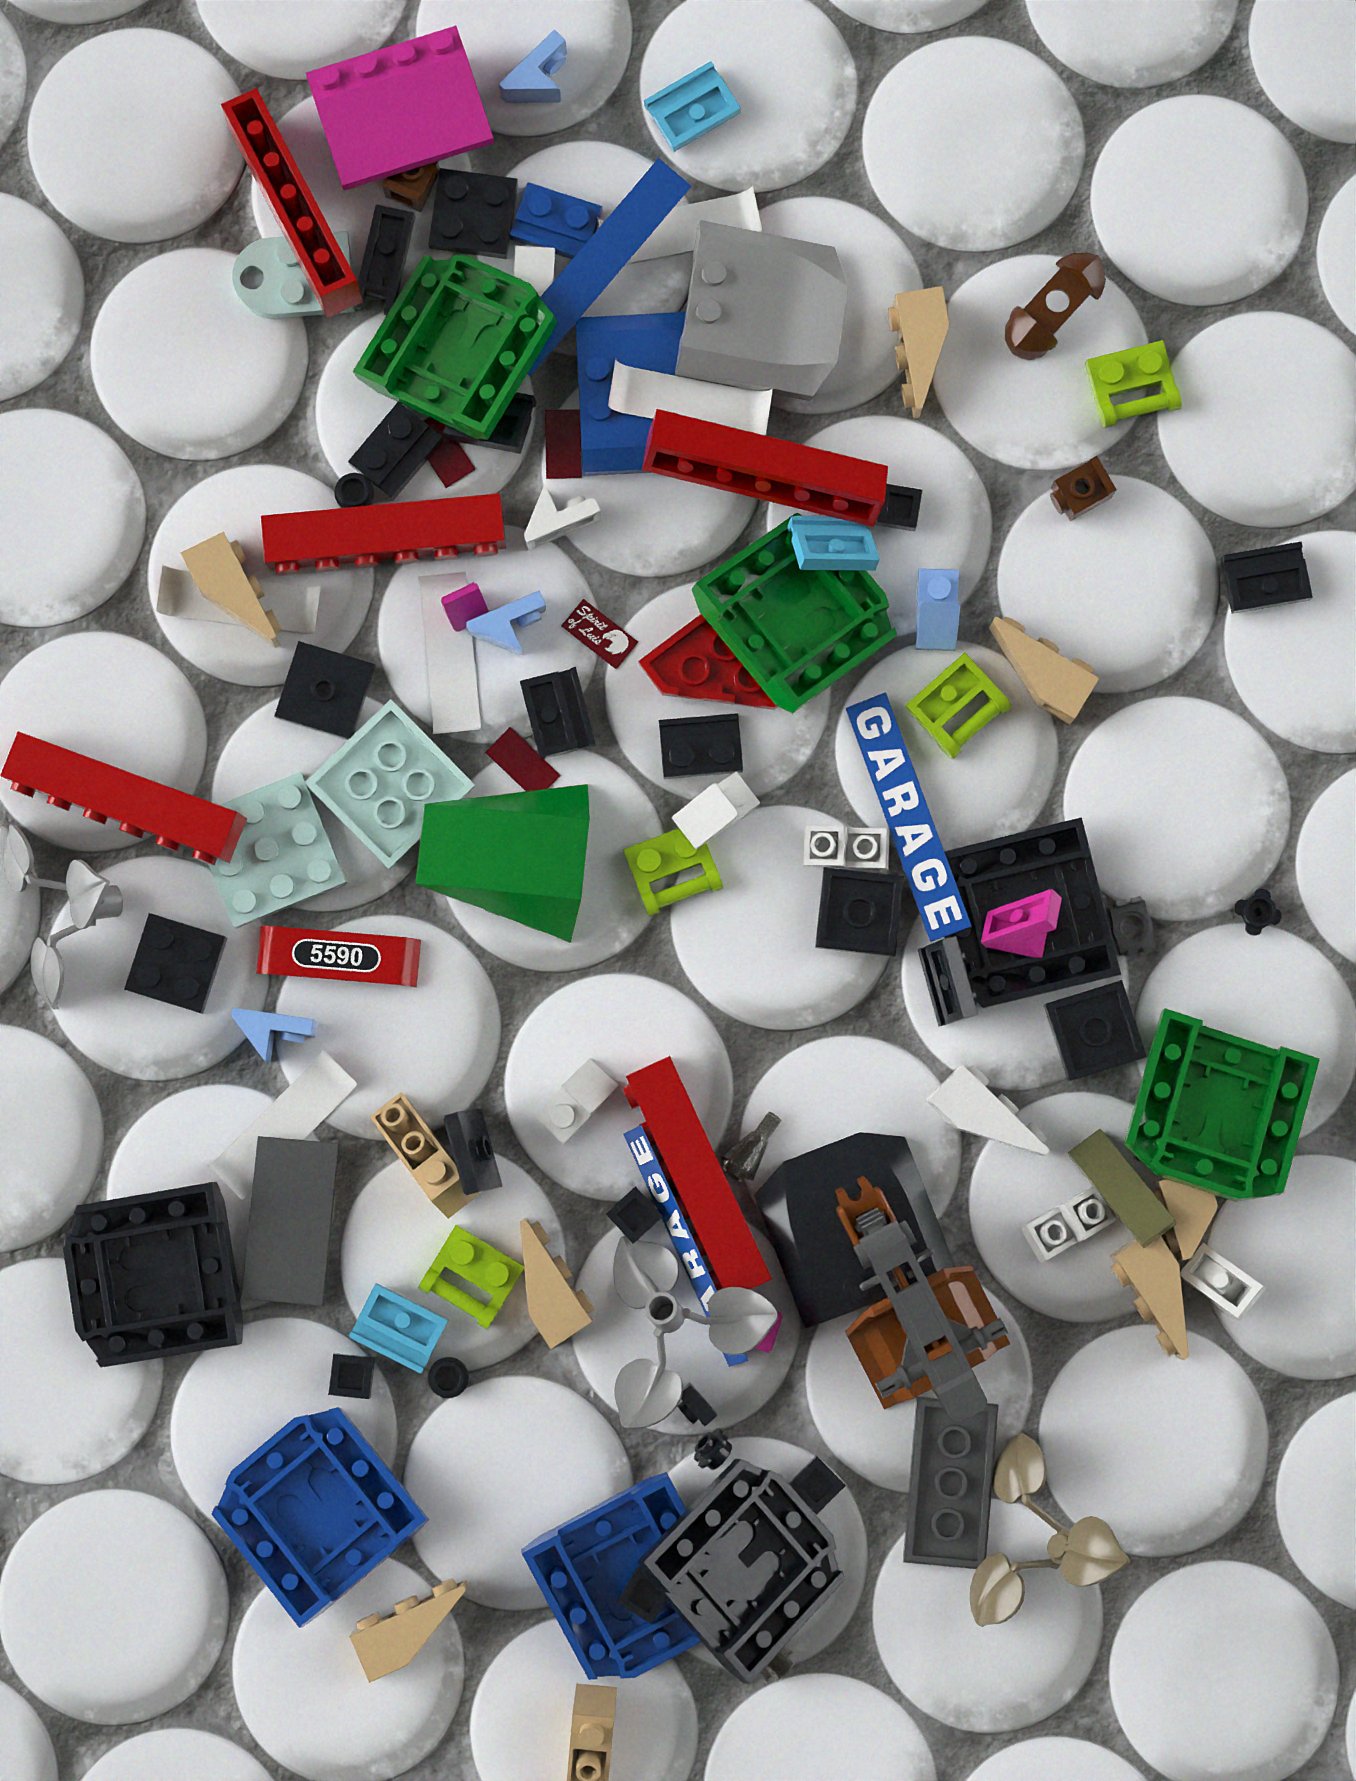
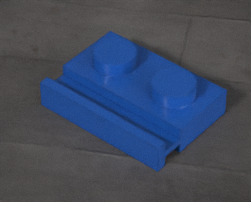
M528 182L515 217L513 229L510 232V240L529 246L555 248V254L573 259L596 232L599 223L598 218L600 219L603 211L602 206Z

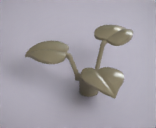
M1024 1433L1015 1435L998 1456L993 1468V1489L1003 1502L1014 1504L1022 1498L1023 1504L1055 1529L1057 1534L1053 1535L1048 1541L1047 1551L1050 1558L1047 1560L1017 1561L1011 1565L1006 1555L995 1553L983 1560L978 1566L970 1586V1606L974 1620L980 1627L1001 1624L1018 1612L1025 1595L1024 1580L1017 1573L1022 1569L1046 1567L1058 1569L1061 1565L1062 1576L1068 1583L1078 1587H1086L1112 1577L1131 1562L1120 1547L1113 1530L1104 1520L1093 1516L1085 1517L1075 1523L1069 1532L1068 1527L1058 1523L1031 1500L1030 1495L1040 1492L1045 1486L1047 1466L1038 1444L1032 1437Z

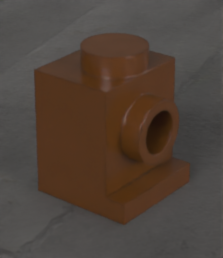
M438 161L417 167L418 173L412 176L407 175L405 171L385 178L382 183L385 197L421 213L439 175L440 167Z
M1095 456L1087 463L1054 480L1051 486L1053 492L1050 493V498L1056 510L1061 515L1066 513L1069 520L1072 521L1110 500L1117 489L1099 458ZM1077 482H1084L1088 492L1085 494L1078 493L1075 490V484Z

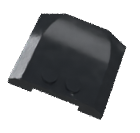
M1082 817L944 851L972 926L944 938L957 937L958 944L965 953V970L969 984L973 987L977 1002L982 1008L1121 975ZM1049 889H1053L1062 898L1057 926L1055 930L1047 932L1042 958L985 947L981 943L987 911Z
M859 1132L784 1161L754 1194L804 1328L829 1321L888 1298L881 1283L864 1291L860 1289L862 1282L876 1276L872 1266L867 1269L863 1268L853 1248L854 1245L836 1211L839 1203L835 1190L842 1187L848 1197H857L860 1194L861 1188L856 1179L865 1176L873 1188L879 1187L883 1191L898 1223L906 1220L917 1243L910 1246L914 1255L928 1248L934 1249L932 1256L919 1262L925 1277L943 1268L956 1267L904 1136ZM907 1262L899 1265L909 1286L917 1282L915 1276L910 1279L908 1278L906 1272L911 1269ZM892 1270L886 1272L889 1280L895 1278ZM899 1284L893 1287L895 1292L901 1290Z
M217 1182L76 1206L74 1211L76 1218L70 1236L66 1237L63 1254L75 1331L82 1342L86 1341L98 1358L96 1362L100 1368L242 1344L244 1322L226 1206Z
M734 1459L637 1561L648 1581L720 1664L745 1684H750L845 1581L843 1571H840L834 1555V1550L837 1548L831 1532L782 1475L752 1465L743 1459Z

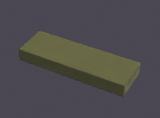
M1098 1129L1068 1152L1070 1159L1143 1248L1176 1225V1220L1101 1129Z

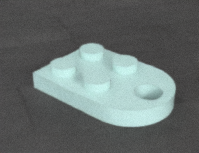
M332 232L351 268L348 232ZM284 236L257 240L249 244L239 254L233 267V286L239 300L250 312L268 319L325 315ZM250 271H259L264 275L263 283L256 289H248L242 284L244 276ZM351 307L340 313L355 312V309Z

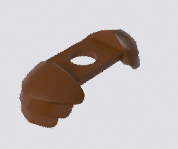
M1088 252L1072 253L1056 262L1060 269L1025 308L1017 306L1012 310L1005 326V341L1012 354L1026 360H1034L1044 356L1047 351L1055 348L1058 343L1054 334L1089 296L1096 300L1101 297L1105 288L1106 278L1103 263L1098 255ZM1062 291L1067 295L1069 305L1064 311L1054 312L1048 308L1046 297L1050 292Z

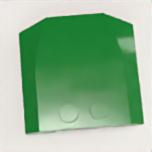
M452 255V258L447 260H433L431 256H423L352 372L357 379L376 392L397 402L399 401L401 404L475 439L488 440L558 322L539 294L528 282L467 255Z
M795 513V514L792 515V516H802V515L799 514V513ZM788 518L696 582L691 590L699 612L773 703L793 714L889 644L897 636L895 627L891 629L886 611L889 608L887 596L866 570H800L791 541L793 537L792 531H788L787 527L790 518Z
M1164 1008L1160 1014L1123 1144L1157 1176L1235 1202L1281 1195L1285 1190L1320 1059L1282 1046L1278 1049L1264 1046L1203 1026V1020Z

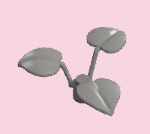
M10 824L4 846L3 863L5 876L11 888L16 892H23L28 883L35 886L65 890L70 897V911L74 925L49 936L47 940L44 937L36 938L31 953V972L35 986L42 999L52 1009H59L57 1002L63 988L64 965L60 952L56 948L57 942L81 929L96 926V919L119 917L123 909L122 895L116 885H109V880L97 874L86 862L80 859L73 860L70 863L66 883L36 878L31 872L34 864L31 846L18 826Z
M621 1236L613 1264L615 1289L621 1300L629 1307L634 1309L645 1308L647 1318L656 1327L653 1334L656 1337L658 1351L657 1366L649 1359H637L626 1364L619 1372L614 1392L621 1425L626 1429H641L655 1425L667 1418L676 1409L681 1400L683 1383L680 1376L673 1371L664 1370L666 1366L665 1333L677 1331L683 1325L685 1319H691L704 1325H710L709 1339L721 1352L729 1355L745 1354L758 1346L776 1323L778 1312L765 1297L754 1291L741 1287H728L717 1291L709 1298L708 1311L711 1317H705L692 1312L689 1308H683L668 1293L675 1287L679 1277L678 1262L670 1250L657 1243L641 1240L632 1244L626 1236Z

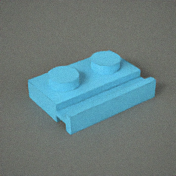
M712 61L644 100L645 108L652 115L653 121L673 153L741 113L739 104L722 77L718 75Z
M791 516L787 527L788 531H792L793 537L791 541L800 570H876L880 559L871 530H867L866 525L830 516Z
M375 1283L348 1337L422 1374L449 1319Z

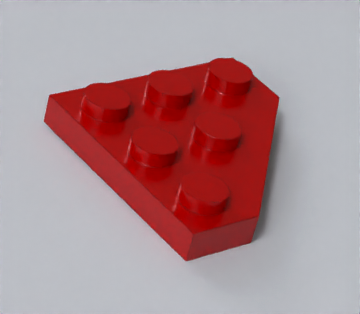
M702 614L638 661L639 666L664 696L775 710L779 707L773 703Z

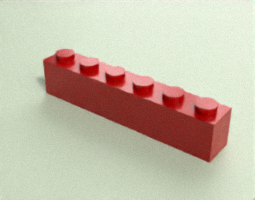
M255 88L222 103L221 107L228 128L326 318H330L362 303L363 300L357 279L258 89Z
M656 409L648 433L642 467L643 471L874 527L885 502L888 466L660 409Z
M500 493L261 516L264 561L270 571L276 570L277 575L297 574L300 572V568L315 567L316 571L321 572L334 571L339 569V564L355 563V567L370 568L378 566L379 560L395 559L396 564H411L418 562L421 556L434 555L435 560H452L458 558V553L474 552L475 556L487 557L497 555L498 549H506L503 505Z
M19 731L16 734L0 774L1 777L12 782L10 790L33 798L35 791L48 796L46 803L66 811L70 810L71 805L85 809L83 817L103 825L106 824L108 818L120 822V831L138 838H142L144 832L157 836L156 844L178 852L180 845L194 850L193 858L214 866L217 859L230 863L247 821L246 817L231 809Z
M668 1056L627 1075L626 1078L629 1085L622 1087L631 1109L640 1107L646 1121L639 1124V1126L642 1125L650 1145L657 1144L663 1158L658 1160V1163L667 1182L674 1181L680 1194L675 1197V1200L684 1220L691 1218L696 1229V1233L692 1234V1237L701 1257L707 1255L714 1270L710 1271L709 1275L716 1290L719 1291L728 1287H741L751 1290L772 1280L671 1057Z

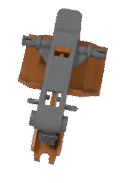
M865 1176L856 1179L861 1188L860 1194L857 1197H848L842 1187L835 1190L839 1203L836 1211L854 1245L853 1248L863 1268L867 1269L872 1266L876 1276L862 1282L860 1289L864 1291L881 1283L888 1298L870 1306L845 1330V1333L884 1410L899 1402L913 1399L932 1389L951 1420L955 1422L964 1421L981 1412L987 1406V1398L971 1368L986 1361L998 1350L1010 1345L1006 1336L1008 1334L1007 1328L1002 1319L997 1318L972 1265L943 1268L925 1277L919 1262L932 1256L934 1249L928 1248L914 1255L910 1246L917 1243L906 1220L898 1223L883 1191L879 1187L873 1188ZM905 1262L908 1263L911 1269L906 1272L908 1278L910 1279L915 1276L917 1282L910 1286L899 1266ZM889 1270H892L895 1276L892 1280H889L886 1274ZM899 1284L901 1290L895 1292L893 1287Z

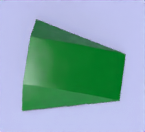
M588 784L424 804L415 884L571 943L582 897L589 832Z

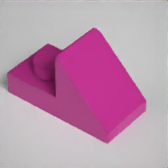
M1049 889L987 911L981 943L985 947L1042 958L1047 932L1056 929L1062 898L1053 889Z

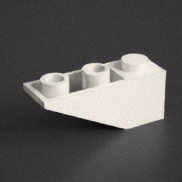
M963 1064L960 1065L926 1099L954 1129L1039 1155H1047L1051 1151L1044 1145L1048 1140L1045 1134L1031 1122L1025 1126L1015 1116L1019 1111L1018 1108L1003 1094L998 1098L986 1088L990 1081L973 1065L969 1069Z

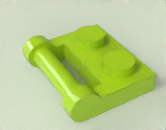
M1163 340L1090 358L1085 362L1100 421L1104 428L1115 426L1117 421L1166 408L1170 412L1182 407L1181 396L1175 385ZM1160 385L1162 391L1161 394L1114 406L1110 401L1112 396Z
M964 652L905 705V708L937 742L941 750L953 760L962 752L961 747L999 713L1004 715L1012 708V705L1005 695ZM982 692L988 699V702L954 733L949 735L942 727Z
M680 828L623 849L649 917L660 913L659 909L709 889L715 892L724 888L707 843L695 850ZM702 865L704 875L653 894L650 883L694 866Z
M455 1225L418 1288L427 1294L432 1291L478 1319L477 1324L488 1330L522 1274L524 1265L460 1226ZM447 1267L493 1295L487 1306L440 1278L444 1268Z

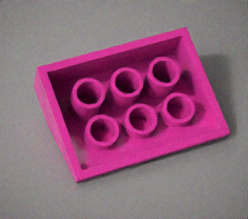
M457 26L306 72L343 191L495 143Z

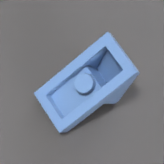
M555 29L499 83L501 98L506 103L561 102L559 87L546 76L547 73L550 75L555 74L566 61V40Z
M919 568L916 650L956 651L960 603H958L959 570Z
M539 590L467 621L466 627L470 636L522 655V649L512 625L518 623L520 628H524L542 619L540 613L546 611V604Z
M232 1008L231 1016L264 1061L268 1063L271 1062L275 1032H280L279 1040L304 1043L305 1036L315 1037L317 1021L314 1019Z

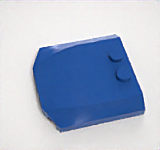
M686 312L580 317L576 322L584 476L651 473L643 471L642 467L647 437L653 419L621 413L608 406L615 359L625 366L677 376L675 375Z
M340 1407L293 1418L230 1472L225 1483L226 1488L218 1506H215L212 1512V1516L299 1628H303L325 1612L412 1538L430 1520Z
M667 1472L649 1477L538 1536L521 1549L522 1556L588 1680L598 1679L597 1677L620 1676L621 1679L636 1678L701 1643V1640L667 1601L652 1624L616 1602L639 1566L637 1561L687 1510Z

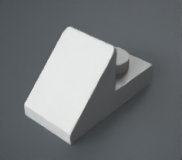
M544 485L524 533L528 550L601 520V511L595 497L585 500L584 496L576 497L563 504L564 510L557 512L548 489Z
M736 771L719 784L713 783L677 812L672 819L696 850L750 813L760 802Z
M590 1058L562 1084V1088L534 1116L563 1145L619 1087Z
M1205 1243L1199 1247L1180 1271V1277L1213 1301L1223 1313L1241 1321L1266 1289Z

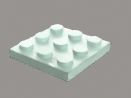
M391 699L304 782L389 870L420 840L424 804L463 799L475 787V784Z
M302 772L220 804V806L236 811L247 818L230 863L217 859L215 866L208 864L235 929L347 884L310 789L304 783L306 779Z

